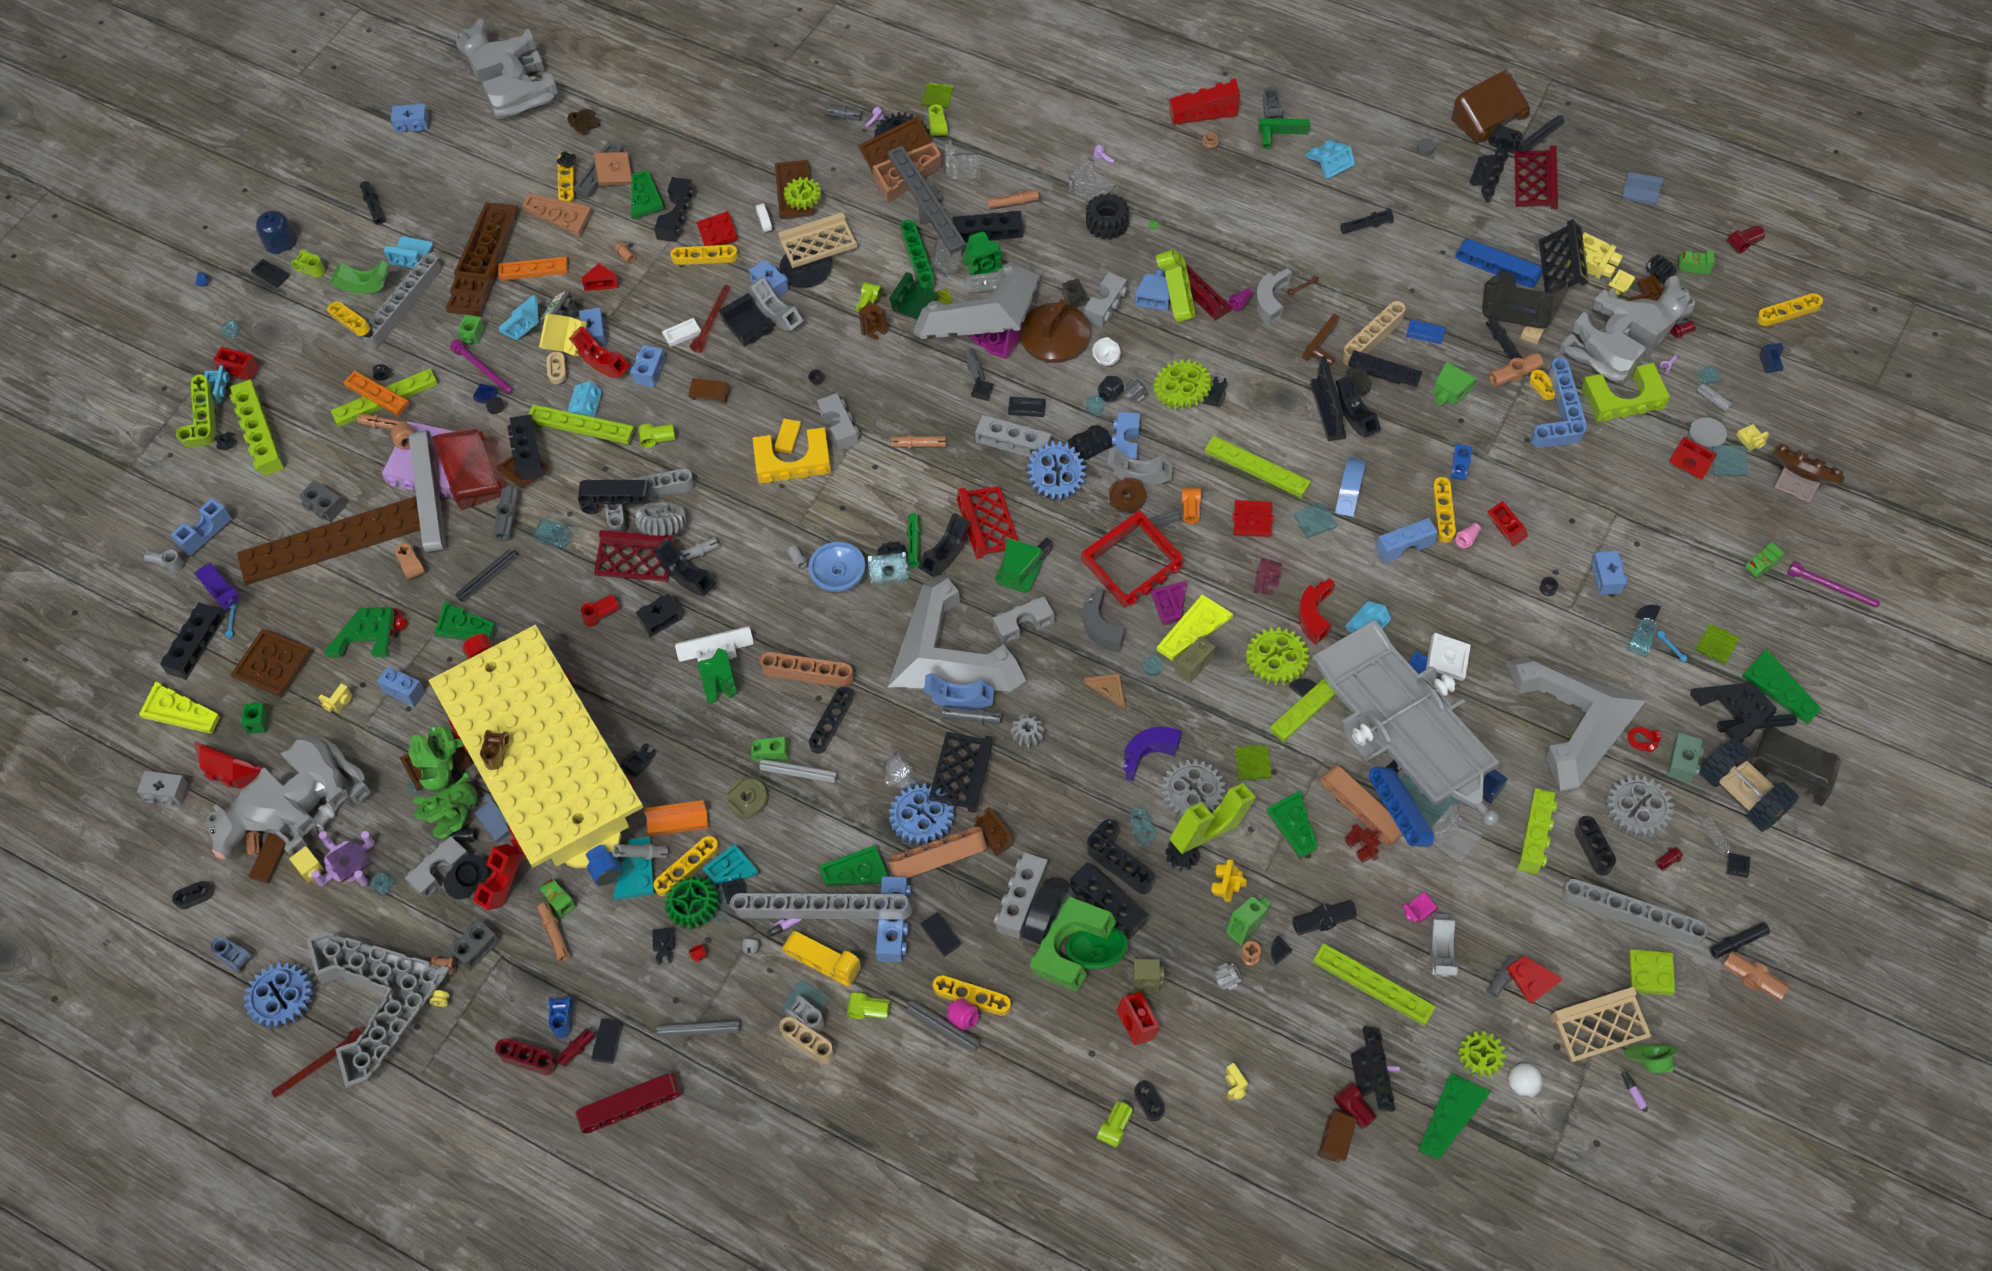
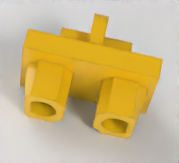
M1227 860V864L1217 865L1216 876L1223 878L1222 883L1214 882L1211 891L1215 896L1223 897L1225 902H1232L1233 893L1239 892L1240 887H1246L1247 880L1242 877L1243 872L1234 866V860Z

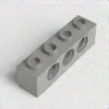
M982 415L975 431L976 443L1027 457H1033V451L1038 453L1037 447L1043 448L1045 442L1048 446L1051 444V434L1046 431L1035 430L1028 426L1017 425L992 416Z
M1025 852L1022 859H1018L1015 870H1017L1015 877L1012 876L1009 881V893L1004 894L1001 902L1003 908L1001 912H997L994 919L997 932L1017 939L1021 938L1028 915L1048 869L1047 859ZM1025 875L1032 876V878L1028 880L1023 879L1022 877ZM1017 893L1025 894L1024 897H1017L1015 895ZM1013 910L1018 912V914L1014 916L1009 915L1008 913Z

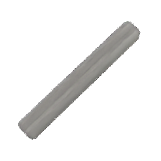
M762 759L760 762V770L832 783L837 778L836 771L768 759Z

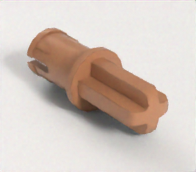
M246 830L244 839L247 843V853L249 855L256 856V854L260 853L259 838L261 835L258 831Z

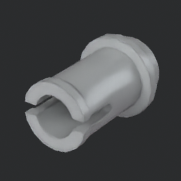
M796 545L788 548L787 553L793 561V566L797 569L805 568L807 558L801 554L799 548Z

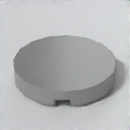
M1706 417L1695 420L1691 424L1688 435L1690 440L1710 451H1714L1724 445L1727 431L1721 422Z

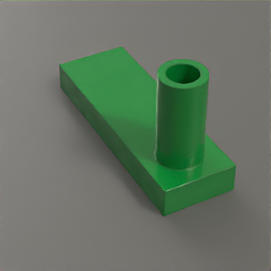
M1259 118L1258 133H1262V148L1269 149L1272 147V134H1308L1310 119Z

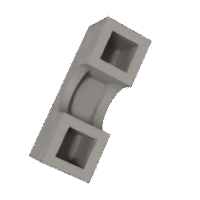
M1110 272L1107 273L1100 284V295L1106 298L1097 299L1091 297L1084 308V315L1088 322L1103 327L1106 322L1110 321L1114 309H1118L1120 300L1128 293L1127 279Z
M837 393L817 400L818 410L824 423L838 422L837 425L830 427L831 437L837 450L840 451L858 444L857 436H860L859 430L856 425L853 426L852 416L850 412H846L844 400L840 399Z
M1045 597L1035 598L1025 605L1016 606L1006 613L996 615L992 618L993 629L1002 645H1005L1020 638L1019 624L1030 622L1038 631L1054 624V613Z
M450 836L447 840L441 842L432 854L427 855L421 864L410 870L405 880L426 901L441 887L435 879L436 872L443 867L452 868L459 859L469 854Z

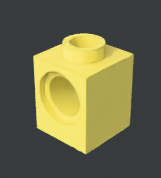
M306 846L289 858L308 883L314 880L311 875L313 871L317 870L320 874L325 871Z

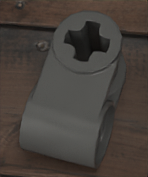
M1268 87L1263 93L1264 118H1282L1283 109L1278 90L1274 87Z

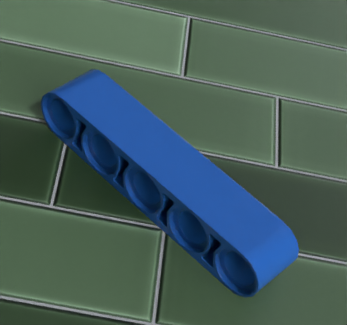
M1471 239L1463 240L1456 252V257L1461 262L1529 288L1535 287L1542 274L1541 267Z
M1375 766L1371 768L1369 780L1407 843L1415 847H1430L1434 841V834L1396 772L1388 767Z

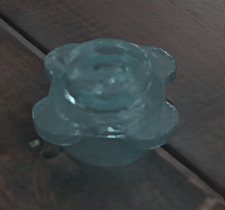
M1708 366L1698 371V376L1701 377V382L1705 385L1719 381L1717 370L1713 367Z
M382 872L374 876L370 888L373 891H379L381 895H385L388 893L390 885L394 884L393 877H387Z

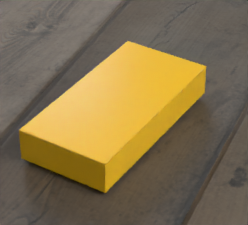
M783 419L774 446L776 452L793 453L802 426L801 421Z

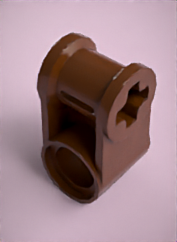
M491 730L485 731L480 756L487 769L496 770L501 767L509 744L508 732L495 733Z

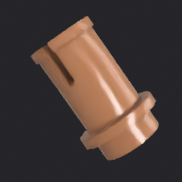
M618 243L615 247L616 254L620 255L626 263L634 262L636 256L628 249L627 244Z

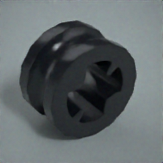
M384 364L375 365L373 367L374 379L378 381L387 380L389 378L388 366Z
M1546 577L1542 580L1539 590L1545 596H1553L1557 591L1558 582L1552 577ZM1546 584H1549V587L1552 586V589H1548V586L1545 587Z

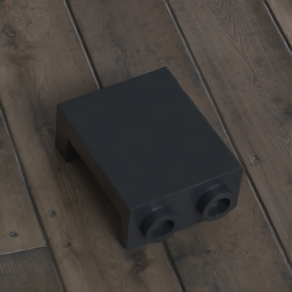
M749 293L719 310L722 322L744 347L773 331L772 320L770 318L766 319L754 305L752 296Z

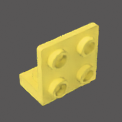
M546 313L539 348L563 351L579 356L576 353L578 349L569 338L580 326H584L586 329L587 322L575 317Z

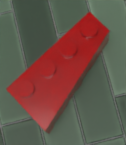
M1236 78L1230 79V82L1222 84V82L1215 84L1216 87L1206 89V87L1201 88L1194 94L1188 92L1169 98V113L1172 124L1238 116L1240 91Z

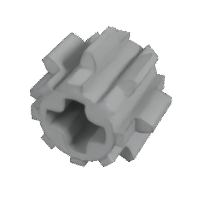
M1225 963L1219 966V970L1215 972V977L1223 990L1227 988L1232 990L1238 987V983L1242 981V976L1234 963L1231 965Z

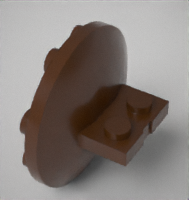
M1060 299L1058 303L1043 304L1031 310L1026 315L1024 322H1022L1020 333L1021 343L1030 355L1047 363L1063 362L1077 357L1087 347L1090 340V324L1080 310L1068 305L1067 301Z
M1781 443L1778 446H1773L1771 450L1774 457L1784 466L1774 488L1787 494H1792L1807 503L1811 502L1820 483L1841 484L1845 479L1843 476L1844 471L1835 467L1831 469L1825 466L1826 462L1821 459L1815 458V460L1807 458L1809 454L1798 450L1795 453L1789 450L1790 447Z

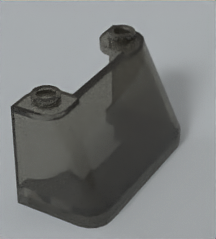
M1499 271L1484 285L1482 312L1489 319L1495 317L1498 321L1545 329L1553 322L1567 294L1568 283L1554 282L1549 288V293L1516 287V278L1512 273Z
M1774 727L1763 730L1749 760V763L1756 770L1763 771L1765 776L1771 772L1807 788L1806 794L1810 795L1812 793L1814 796L1813 803L1823 806L1831 795L1842 763L1836 754L1828 753L1785 734Z

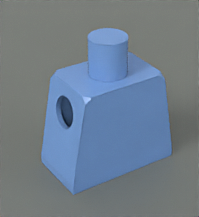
M1156 270L1154 275L1146 274L1135 294L1136 306L1168 311L1169 290L1166 277H1164V271Z

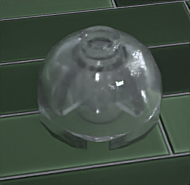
M896 751L885 761L883 772L886 777L883 780L889 788L894 786L897 790L907 791L910 788H914L921 780L918 779V775L907 761H902V755Z

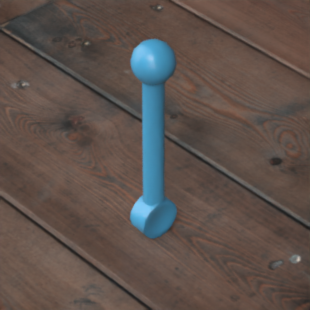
M236 604L229 607L231 609L228 631L225 633L228 639L234 636L232 626L234 610L237 608Z
M1659 631L1657 638L1662 639L1680 657L1681 662H1686L1687 656L1679 652L1665 637L1663 631Z

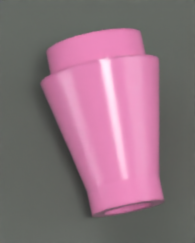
M1473 523L1471 526L1458 532L1455 539L1457 545L1461 548L1471 547L1477 535L1481 532V527L1477 523Z

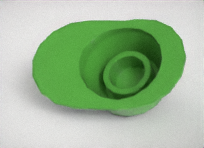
M1637 1044L1628 1047L1625 1050V1055L1632 1060L1641 1061L1643 1067L1649 1072L1665 1073L1674 1071L1673 1056L1678 1052V1048L1670 1044Z

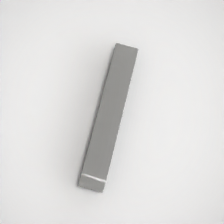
M427 253L419 260L369 320L370 330L367 334L361 336L368 349H376L382 344L441 272L440 263L434 253Z
M429 430L409 434L422 544L425 552L429 553L445 549L446 540L433 441Z
M1577 879L1569 880L1562 891V898L1568 904L1690 945H1700L1708 934V926L1703 921ZM1569 889L1575 890L1577 894L1571 893ZM1589 896H1594L1597 901H1593ZM1610 903L1616 904L1618 908L1612 907ZM1630 910L1637 911L1638 915L1633 914ZM1651 917H1656L1659 922L1654 921ZM1672 923L1677 924L1679 929L1673 927ZM1692 930L1699 932L1700 936L1694 934Z

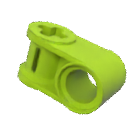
M938 104L931 105L928 109L931 137L948 135L943 108Z
M303 249L299 251L297 258L290 262L297 271L315 278L322 277L326 272L320 257Z

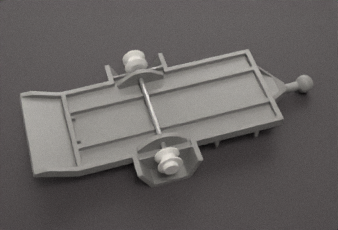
M1375 620L1311 657L1329 687L1353 713L1342 720L1347 741L1365 761L1374 758L1386 750L1398 764V770L1403 769L1419 787V794L1424 793L1434 806L1452 796L1473 808H1477L1483 815L1482 819L1486 825L1494 826L1498 823V813L1494 810H1489L1482 801L1483 776L1497 768L1499 761L1452 711V709L1465 702L1463 699L1454 702L1448 695V691H1455V682L1452 677L1442 675L1441 680L1437 679L1433 666L1418 674L1392 646L1384 631Z

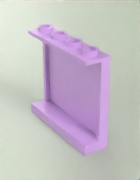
M407 421L415 432L429 430L431 433L440 497L454 498L452 489L470 451L476 452L478 448L475 436ZM395 446L382 472L388 485L415 490L410 449L403 450Z

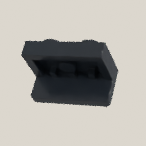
M1098 424L1090 426L1088 430L1077 433L1067 440L1069 447H1075L1074 450L1077 453L1080 452L1079 459H1084V461L1112 447L1108 431Z

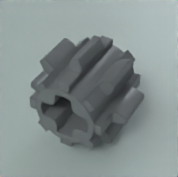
M1131 379L1125 384L1126 388L1123 391L1133 403L1136 400L1140 402L1145 398L1144 395L1147 389L1140 380L1136 379L1133 381Z

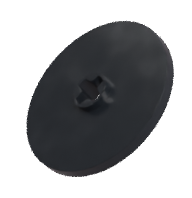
M800 247L798 251L805 253L807 248ZM811 250L809 254L814 255L818 251ZM785 254L780 262V273L787 277L788 284L799 288L814 287L825 281L829 276L832 267L831 260L828 256L792 268ZM795 255L793 261L799 260L802 257Z

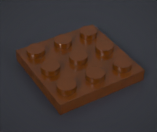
M262 629L231 673V676L236 680L282 697L312 653L310 647Z

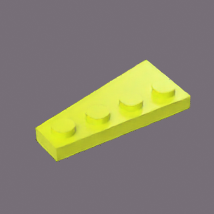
M1202 594L1157 646V651L1173 661L1183 654L1200 636L1203 638L1207 637L1231 620L1233 614Z
M155 682L139 713L141 718L210 734L213 733L220 719L217 713L192 702L187 697L181 696L169 688L163 687L158 682Z

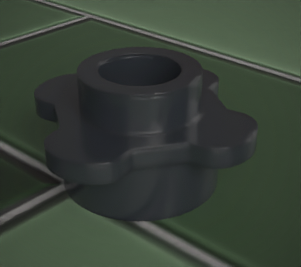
M564 151L561 153L560 158L557 159V164H561L564 168H570L574 165L576 155Z
M231 432L215 436L214 440L217 442V449L229 450L233 447L234 441L231 438Z

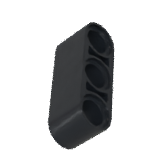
M1583 816L1576 825L1575 836L1594 871L1598 875L1607 876L1616 863V857L1596 820L1591 816ZM1582 826L1587 827L1589 830L1583 829ZM1591 844H1596L1599 848H1595ZM1601 861L1606 862L1608 866L1603 865Z

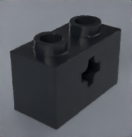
M669 593L636 611L638 621L649 637L683 619L680 609Z

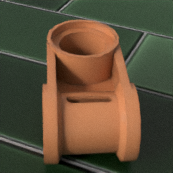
M407 543L399 544L395 549V554L407 580L425 573L411 546Z

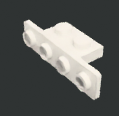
M747 626L675 644V648L680 662L697 658L698 662L710 659L718 648L727 650L729 660L737 657L735 649L753 645L754 642L750 627Z

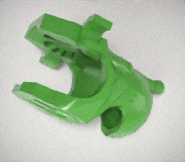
M448 726L429 728L428 742L423 734L412 735L410 738L408 754L413 766L421 770L422 777L419 779V782L428 791H440L451 785V771L454 767L452 755L456 752V747H464L461 739L453 738V734Z
M465 772L458 782L442 789L436 795L428 796L427 799L417 795L412 800L414 803L419 804L414 814L417 820L423 819L432 823L439 819L438 825L433 829L435 837L443 839L453 832L460 830L466 821L468 808L475 807L478 793L474 786L467 782V779L470 777L468 772Z

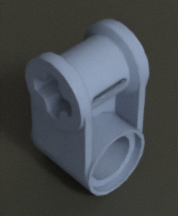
M225 937L215 938L210 945V949L216 957L237 973L241 971L240 968L243 964L253 957L245 949L235 945ZM226 946L223 951L219 952L222 947Z

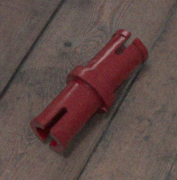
M585 1028L574 1041L571 1040L568 1043L569 1046L555 1059L565 1068L577 1054L580 1055L582 1053V1049L595 1038V1035L591 1031L589 1032L588 1028Z

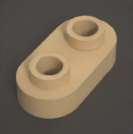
M552 352L546 359L547 375L551 383L560 384L566 380V362L562 353Z

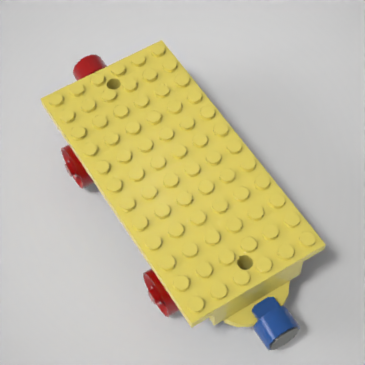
M536 625L495 646L487 634L472 636L462 647L468 660L433 677L429 682L450 718L448 721L454 730V733H452L453 738L462 740L466 754H470L508 823L507 828L513 837L510 842L514 848L520 849L526 861L530 862L532 868L551 858L556 867L566 863L567 866L577 869L587 868L597 886L613 883L623 873L620 862L612 854V849H617L613 846L620 844L622 836L620 832L629 827L625 817L643 808L642 803L632 788L635 786L630 776L626 777L573 689L571 685L573 681L569 673H564ZM486 730H491L495 733H503L504 731L509 733V744L505 751L502 765L496 770L487 769L480 756Z

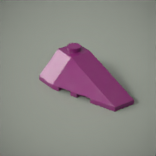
M1007 329L1004 332H988L965 336L970 337L974 340V343L985 348L988 353L1007 358L1020 340L1021 329L1018 331Z

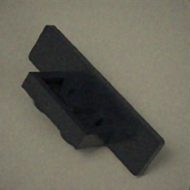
M1503 143L1498 144L1495 155L1478 158L1470 179L1472 186L1483 185L1481 193L1486 203L1491 202L1501 172L1504 169V164L1508 158V150L1505 149Z
M1355 350L1352 352L1348 362L1350 367L1366 371L1368 375L1397 384L1404 383L1417 387L1422 376V371Z
M1364 1026L1362 1029L1366 1047L1350 1054L1356 1087L1362 1096L1375 1092L1378 1109L1393 1112L1396 1109L1379 1028Z

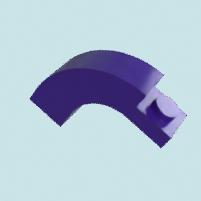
M208 562L193 573L222 609L226 610L240 600L236 590L227 584L211 562Z
M1153 727L1134 736L1124 750L1125 764L1123 771L1126 772V779L1134 780L1140 761L1150 753L1161 752L1175 756L1181 740V730L1170 727Z

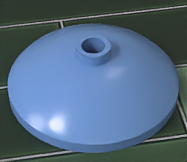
M831 542L821 546L813 553L809 561V574L812 581L818 587L831 592H840L852 588L862 579L865 572V560L858 548L846 542Z

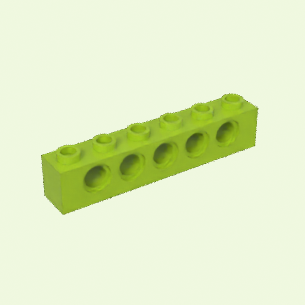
M251 379L231 386L232 394L229 396L233 405L236 404L237 406L234 410L237 417L241 418L238 422L242 431L245 430L246 432L243 436L246 443L250 444L248 451L251 457L255 458L252 463L256 471L260 470L261 474L266 476L284 469L257 390Z

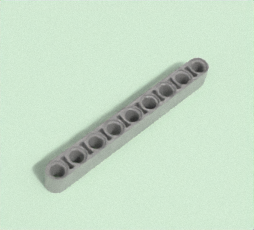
M739 893L734 895L730 901L732 909L740 918L903 920L912 914V906L907 897L902 894ZM765 903L762 908H758L761 904ZM785 904L782 908L778 909L779 905ZM804 904L802 908L797 909L799 905ZM824 904L822 908L817 909L819 905ZM845 904L841 909H837L839 905ZM865 904L863 908L857 909L859 905ZM885 904L882 909H877L878 906ZM905 904L904 908L897 909L900 905Z

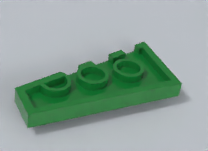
M1768 649L1759 656L1742 676V678L1752 682L1760 691L1790 713L1795 714L1797 718L1807 725L1821 711L1820 706Z
M1450 1073L1418 1152L1439 1161L1458 1134L1467 1125L1468 1121L1490 1095L1491 1091Z

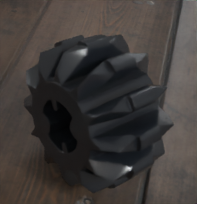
M1659 254L1652 257L1646 265V269L1651 276L1655 275L1656 279L1665 284L1668 277L1675 276L1677 273L1676 267Z
M1171 841L1168 843L1169 848L1165 851V854L1168 855L1166 861L1172 862V869L1179 866L1180 872L1183 870V867L1189 871L1191 865H1197V860L1200 858L1199 846L1185 852L1184 855H1180L1181 852Z

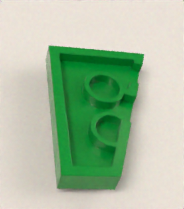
M648 169L632 174V220L663 210V203Z
M444 601L434 634L436 637L468 640L477 634H487L492 641L496 626L491 621L467 613L464 609L456 608Z
M1301 790L1267 808V814L1299 859L1317 850L1318 846L1308 820Z
M876 845L818 866L826 887L881 884L882 877H888Z

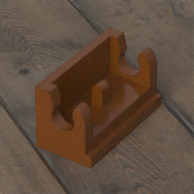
M869 301L859 311L861 334L878 340V336L873 334L874 332L878 331L883 335L887 333L885 310Z
M692 378L688 396L691 400L696 398L719 400L726 404L730 388L727 382Z
M988 807L984 811V816L981 818L979 815L976 816L974 827L982 828L987 845L998 856L1013 846V837L994 811Z
M1337 1111L1329 1114L1317 1156L1337 1163L1340 1160L1345 1161L1357 1119Z

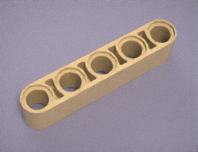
M1400 301L1392 302L1344 347L1343 363L1348 366L1349 359L1354 350L1368 354L1400 325L1405 314V304Z

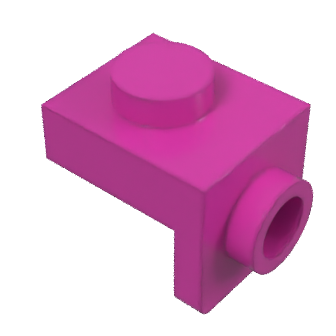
M1426 892L1420 894L1411 903L1403 905L1406 910L1404 912L1405 916L1411 922L1415 921L1418 924L1422 923L1439 909Z

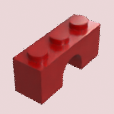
M509 844L493 847L486 864L493 869V872L486 881L479 883L472 901L486 910L503 907L523 853Z

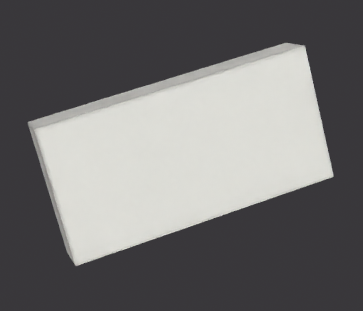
M694 318L662 331L669 347L702 334Z

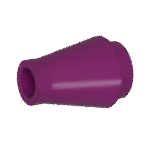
M1246 288L1231 295L1228 304L1234 311L1242 310L1253 296L1252 290Z

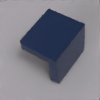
M1782 343L1763 346L1759 357L1765 373L1783 371L1784 367L1780 359L1784 349Z
M1495 769L1487 773L1483 780V799L1491 804L1505 788L1508 778Z

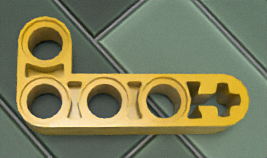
M792 931L782 947V951L788 956L846 986H851L861 970L860 961L854 954L848 951H843L842 954H839L796 931Z

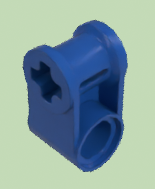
M567 996L560 999L550 997L548 1001L549 1027L557 1038H565L571 1032L572 997ZM559 1023H564L562 1027L556 1028Z

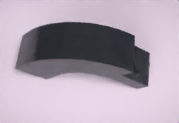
M1350 374L1336 380L1339 392L1338 397L1343 413L1351 427L1363 437L1381 431L1377 414L1369 411L1360 397L1355 375Z
M957 513L952 514L942 539L934 548L924 552L918 568L932 577L944 572L962 550L968 538L966 533L971 522Z
M665 539L653 551L661 562L660 566L677 583L690 592L705 596L717 584L707 570L699 569L690 564L669 539Z
M1054 877L1045 880L1028 915L1022 938L1041 945L1043 938L1049 932L1059 903L1069 890V883Z

